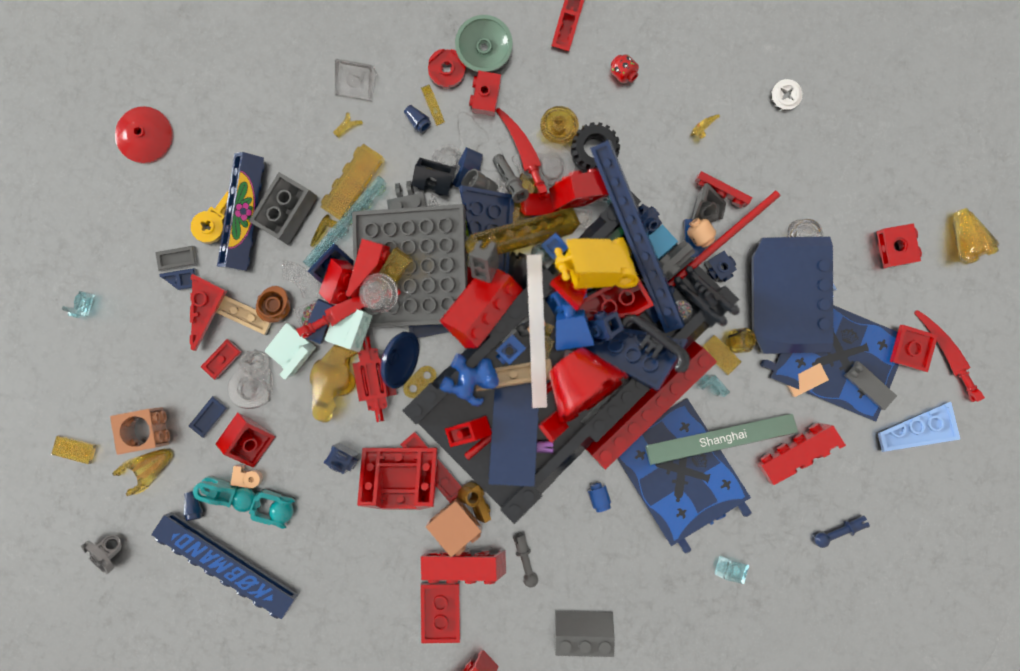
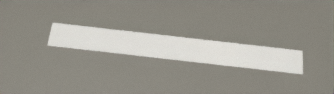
M539 254L527 255L533 408L547 407L542 255Z

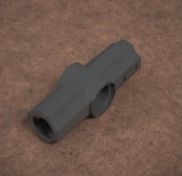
M685 240L659 260L666 279L673 276L681 268L680 266L695 253L693 247ZM642 278V279H641V282H642L643 285L646 287L645 282H644V280H643V278Z

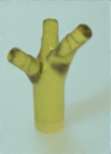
M347 112L345 119L333 133L339 137L348 128L356 124H362V120L350 121V113Z

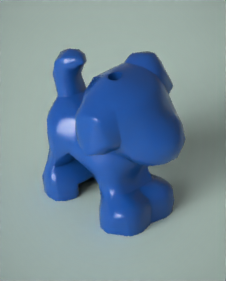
M457 353L451 362V367L459 372L457 384L454 385V381L451 378L444 377L440 390L456 394L457 397L467 400L473 406H480L483 404L484 399L473 396L474 387L478 385L483 389L496 388L499 384L497 371L494 369L489 358L481 359L476 368L467 367L465 364L466 358Z

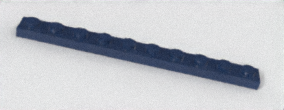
M607 140L590 148L663 329L665 333L684 327L685 324L610 140Z

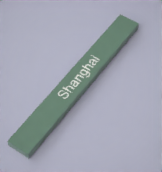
M793 414L650 444L646 445L645 448L650 465L795 434L798 433Z

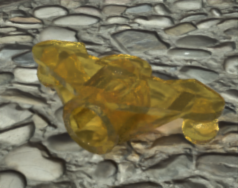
M334 344L327 354L313 365L310 373V384L313 385L312 415L316 420L322 423L329 422L332 419V413L337 408L334 400L338 396L348 395L355 388V377L349 372L350 357L358 354V352Z

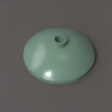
M474 16L465 21L457 32L455 39L457 55L460 61L473 71H495L507 62L512 52L513 41L510 30L504 22L494 16ZM487 46L488 49L483 51L481 50V47Z

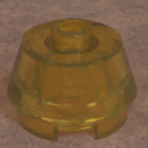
M555 106L543 114L540 127L542 134L547 140L555 144H564L574 138L579 128V122L576 114L571 109L564 106Z

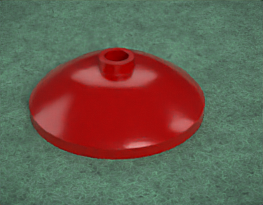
M146 106L136 107L127 111L119 119L115 129V141L118 149L125 157L137 163H152L159 160L168 152L173 140L172 126L167 117L160 111ZM141 129V133L137 135V130Z

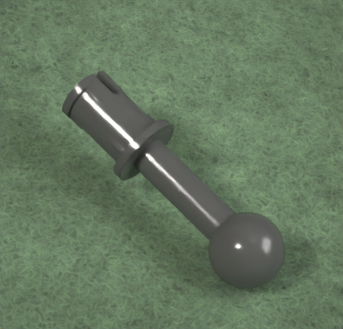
M517 533L513 536L517 549L516 556L521 557L525 571L523 582L527 587L532 588L537 585L538 576L532 572L528 557L531 549L528 548L525 533H522V535Z

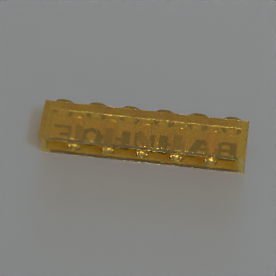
M573 207L471 234L465 243V248L469 255L478 241H482V246L480 247L482 250L487 249V245L490 242H495L497 254L499 255L542 243L555 232L560 237L570 235L578 228L580 222Z

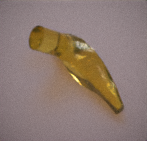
M713 115L700 121L693 128L691 136H698L700 139H703L706 135L704 130L718 119L720 115Z
M329 214L325 215L312 238L311 247L316 244L327 226L334 229L337 228L338 222L329 219Z

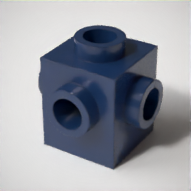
M642 204L638 210L648 235H650L662 224L658 217L660 214L654 207L651 206L649 208Z
M725 251L720 252L705 262L709 276L717 282L729 280L734 276L732 273L737 270L735 260L728 256Z
M603 310L594 314V318L588 321L595 340H611L616 334L624 330L617 311L606 313Z

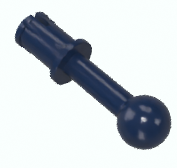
M864 515L851 522L845 521V526L828 534L824 532L816 534L814 538L815 544L820 548H825L829 546L830 541L848 533L854 536L856 532L869 528V522L862 524V522L867 520Z

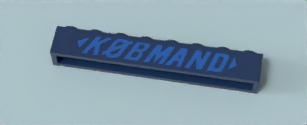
M171 512L162 517L151 534L158 543L172 548V552L177 555H183L190 564L200 566L207 575L220 579L221 584L226 587L231 586L237 590L236 593L238 595L251 599L255 606L263 607L269 611V615L276 619L280 618L282 620L298 597L296 593Z

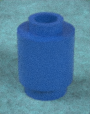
M601 482L590 485L591 489L587 491L593 509H596L597 513L609 510L611 508V499L606 485H602Z

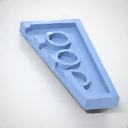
M948 402L879 432L878 438L881 451L887 452L960 440L952 403Z

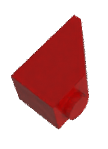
M554 411L538 424V427L551 443L569 427L566 423L563 424L557 411Z
M486 416L445 428L450 447L470 443L492 435Z

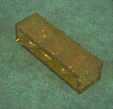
M365 144L356 148L352 161L345 164L342 170L343 174L333 182V189L329 195L326 194L321 200V208L341 222L345 220L384 162L382 155Z

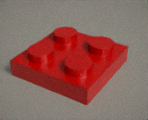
M900 325L890 362L928 372L938 335L906 325Z

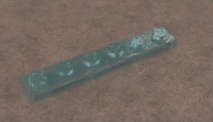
M378 176L305 258L303 261L305 265L311 268L339 238L342 239L348 233V228L352 224V212L368 210L374 203L372 200L386 190L385 186L387 183L382 177Z

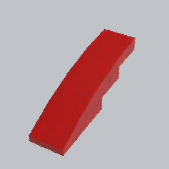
M564 0L551 46L570 51L585 0Z

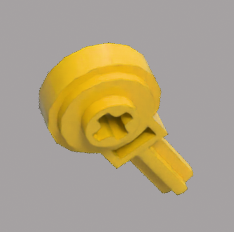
M228 191L215 209L210 207L208 211L200 212L193 217L191 232L198 241L212 244L221 238ZM205 226H210L211 229H205Z

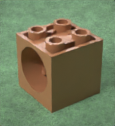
M163 407L110 416L117 455L169 445L170 433L166 429L167 415L163 411ZM140 417L148 423L150 428V435L145 443L136 437L134 430L135 424Z
M458 497L431 518L426 525V528L450 557L454 554L460 555L466 549L467 543L470 541L474 543L481 537L480 534L482 533V524L468 507L459 501Z

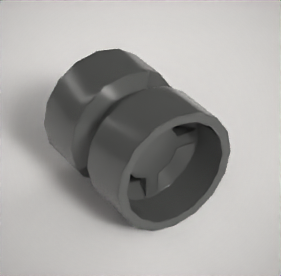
M477 169L468 171L461 182V185L497 191L496 182L485 177Z

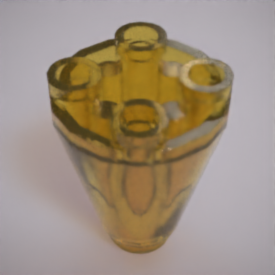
M965 208L953 214L958 253L961 261L971 264L980 260L979 257L984 254L992 255L999 251L998 240L973 212Z

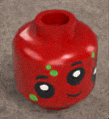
M628 54L618 55L613 59L611 73L621 83L633 82L638 77L639 65Z

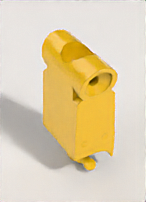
M623 237L612 241L610 239H566L569 249L565 256L562 254L563 250L561 248L555 249V254L557 255L556 269L562 273V278L565 281L570 279L568 270L570 271L575 289L612 287L614 285L621 288H630L636 286L639 282L625 238Z

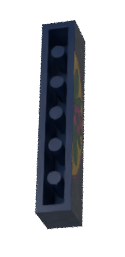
M245 152L234 153L217 267L247 271V267L250 264L249 252L253 245L252 233L255 225L249 222V219L259 205L258 194L262 187L260 181L265 167L263 163L264 157Z

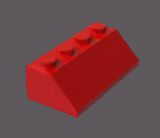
M497 269L491 283L473 278L440 319V322L465 348H478L523 289L510 275Z

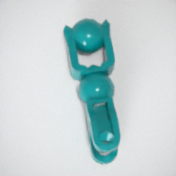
M212 476L205 477L193 488L195 499L212 505L233 506L239 512L249 511L250 518L259 523L272 524L284 529L287 528L285 523L291 520L293 516L292 503L295 500L267 489H263L255 495L249 488L238 489V486H232L229 482ZM261 498L274 501L269 507V516L258 512V508L261 506Z

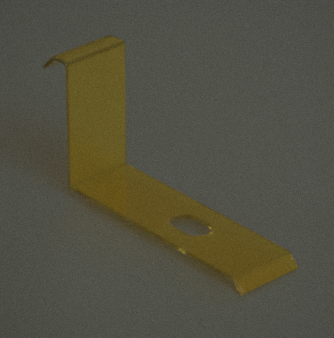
M430 84L421 87L436 126L444 123V118ZM433 108H436L438 112L434 113Z

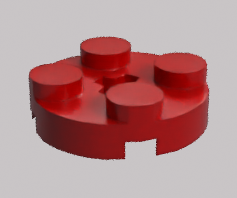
M440 49L434 52L429 59L428 73L436 85L449 89L458 85L463 80L466 68L460 61L456 50ZM444 64L446 66L451 65L450 72H443Z

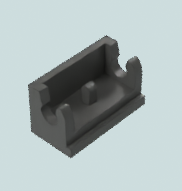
M480 240L476 243L473 251L469 253L472 278L491 283L499 267L497 246L495 242H490L487 245V249L482 250L480 249L482 246V241Z

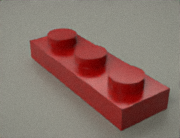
M702 171L694 181L698 183L700 188L708 183L722 199L727 198L732 201L733 205L740 208L749 205L753 198Z

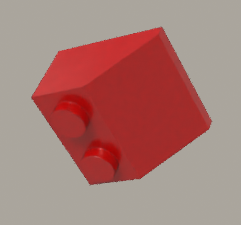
M237 412L215 444L223 455L254 468L276 436L254 420Z

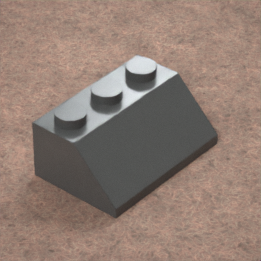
M278 172L249 219V222L288 245L318 196L306 187Z
M555 611V656L614 657L613 612Z

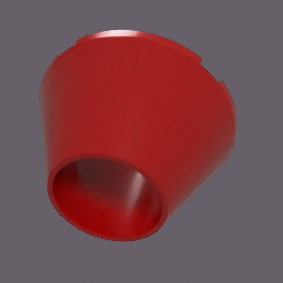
M580 348L562 359L549 372L561 422L564 424L579 417V413L586 409L587 411L609 396L622 384L621 379L623 377L627 379L628 375L626 372L586 348Z

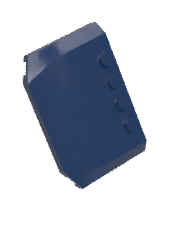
M831 237L761 238L756 251L752 255V335L757 341L761 353L831 352L833 346V244Z

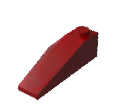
M639 279L638 284L630 288H621L617 285L602 288L583 299L579 310H585L589 321L594 318V314L603 310L606 313L617 311L619 318H623L629 314L637 315L654 304Z

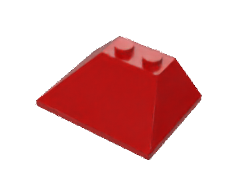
M362 448L357 506L382 510H422L434 507L438 449Z

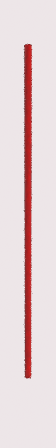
M775 190L687 266H692L693 269L698 267L780 197L779 192ZM686 267L668 281L669 286L674 287L676 285L674 283L675 277L679 276L683 279L688 275ZM551 381L546 384L547 394L552 390ZM492 435L481 439L464 456L470 460L491 442Z

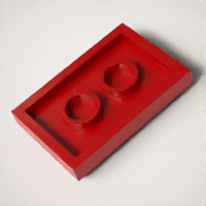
M421 583V643H460V583Z

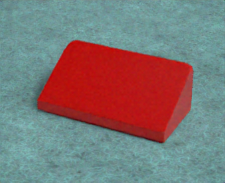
M529 193L528 198L521 202L520 212L527 216L560 214V210H553L550 193H547V198L541 200L538 193Z

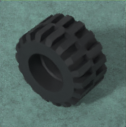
M592 122L589 126H582V129L576 132L571 144V157H573L574 164L578 165L577 168L580 170L584 169L585 173H587V170L598 168L595 159L587 155L584 150L585 143L592 139L599 140L602 143L610 140L618 157L620 150L619 137L615 136L616 132L614 129L612 131L609 129L610 126L606 125L604 127L602 126L603 123L598 122V125H595Z

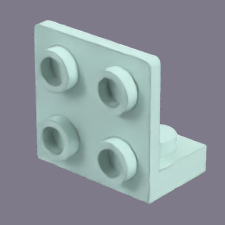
M356 310L355 313L344 318L333 327L330 324L325 341L360 353L372 315Z
M286 323L265 349V352L282 366L283 371L280 373V376L286 380L296 374L315 350L316 346L308 339L300 337L297 330L289 323Z

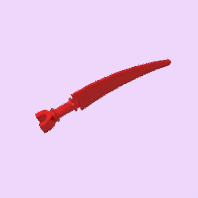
M497 108V114L503 120L516 144L524 171L529 170V174L533 177L534 187L537 189L540 200L547 198V188L538 172V167L541 166V163L532 144L520 127L503 110Z
M386 290L372 292L345 300L325 310L326 316L323 315V318L301 326L296 330L299 336L305 339L322 326L329 325L330 323L333 327L344 318L355 313L356 310L400 295L401 291Z
M916 310L914 312L915 315L922 321L930 333L938 335L937 343L942 349L954 376L959 374L958 377L962 378L967 387L966 391H968L971 402H978L984 399V395L970 378V372L966 371L971 367L956 344L935 322L919 310Z

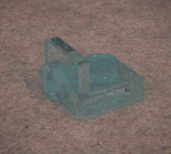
M79 291L74 299V308L63 306L62 310L68 311L67 315L75 318H80V315L88 316L95 295Z
M706 374L699 380L701 384L697 386L700 390H703L710 384L711 387L709 389L715 396L725 397L730 393L715 374L710 376Z
M720 556L716 565L715 575L725 580L744 584L749 565Z

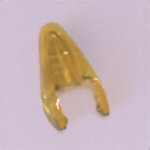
M161 449L131 458L123 462L112 474L120 476L127 468L131 469L136 475L138 483L133 489H128L126 495L139 494L152 484L157 475L169 462L171 453L168 449Z

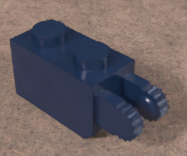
M337 443L331 447V451L323 463L330 469L345 474L348 471L351 472L352 469L354 470L359 461L357 459L359 453Z

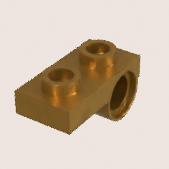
M469 482L458 491V499L460 502L473 508L477 520L486 523L491 520V517L489 515L490 508L483 498L484 491L479 485ZM472 493L471 498L468 500V495Z

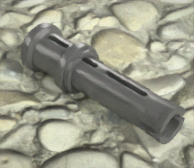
M503 154L495 155L493 162L506 182L505 187L507 191L511 192L513 201L515 203L525 201L529 196V192L522 186V180L515 176Z

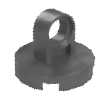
M115 535L107 536L97 545L89 540L81 545L84 553L87 551L90 553L89 560L99 570L105 571L106 574H109L114 569L110 559L122 547L119 537ZM116 541L118 545L115 549L110 550L106 548L107 543Z

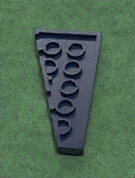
M464 185L459 186L462 204L465 205L466 224L472 251L480 240L482 241V246L480 247L482 250L487 249V245L490 242H495L498 254V269L508 274L512 229L507 231V228L512 226L514 201L512 194ZM495 230H498V231H496L493 235H490V236L487 235V232H489V233L491 234V233L494 232ZM475 235H478L477 238L479 239L472 240Z
M625 328L611 340H595L594 338L593 346L577 348H586L626 372L629 377L659 392L678 360L676 355L667 348H664L658 358L653 360L651 356L655 350L650 355H647L645 351L649 345L644 350L639 348L648 333ZM671 338L684 349L688 344V339Z

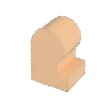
M239 464L233 467L230 485L254 488L261 484L263 475L260 471H244L245 465Z

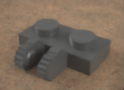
M411 180L406 182L408 196H403L401 184L396 183L395 192L397 198L387 200L388 209L427 206L426 196L424 192L414 194Z

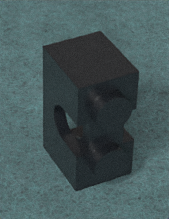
M419 158L414 168L411 186L417 187L420 190L432 189L435 190L437 195L448 196L453 186L456 168Z

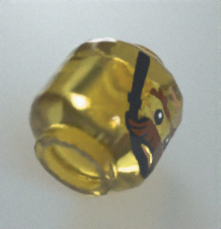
M748 328L732 329L728 333L726 344L733 353H747L756 345V336Z

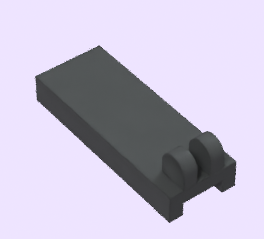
M856 361L849 372L844 374L853 385L881 410H886L897 397L893 391L859 361Z

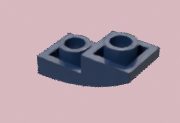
M468 147L465 148L458 162V165L461 167L452 183L455 187L459 188L461 186L462 179L471 169L480 170L483 154Z
M318 299L307 325L323 318V315L326 316L325 310L334 305ZM326 324L317 329L315 333L313 332L306 339L322 344L328 325Z

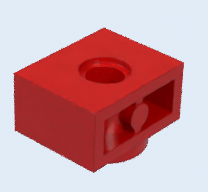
M914 223L876 231L883 268L921 261L922 251L918 246V231ZM895 242L899 244V251L894 248Z

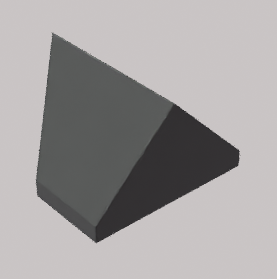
M708 183L703 185L697 196L692 221L699 218L700 220L708 219L711 223L724 217L726 202Z

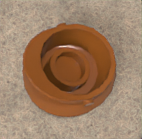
M268 287L257 297L256 313L263 321L269 323L278 322L288 315L291 308L290 301L282 287Z

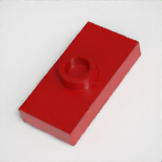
M226 339L200 367L216 380L242 351L229 339Z

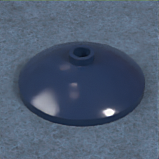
M404 331L394 336L382 354L380 365L381 377L384 384L390 388L396 389L403 386L415 370L419 357V343L413 333Z

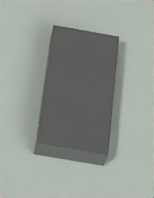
M195 246L155 252L158 271L198 265Z

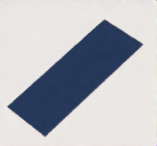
M532 383L495 389L488 484L535 486L539 408L532 407Z

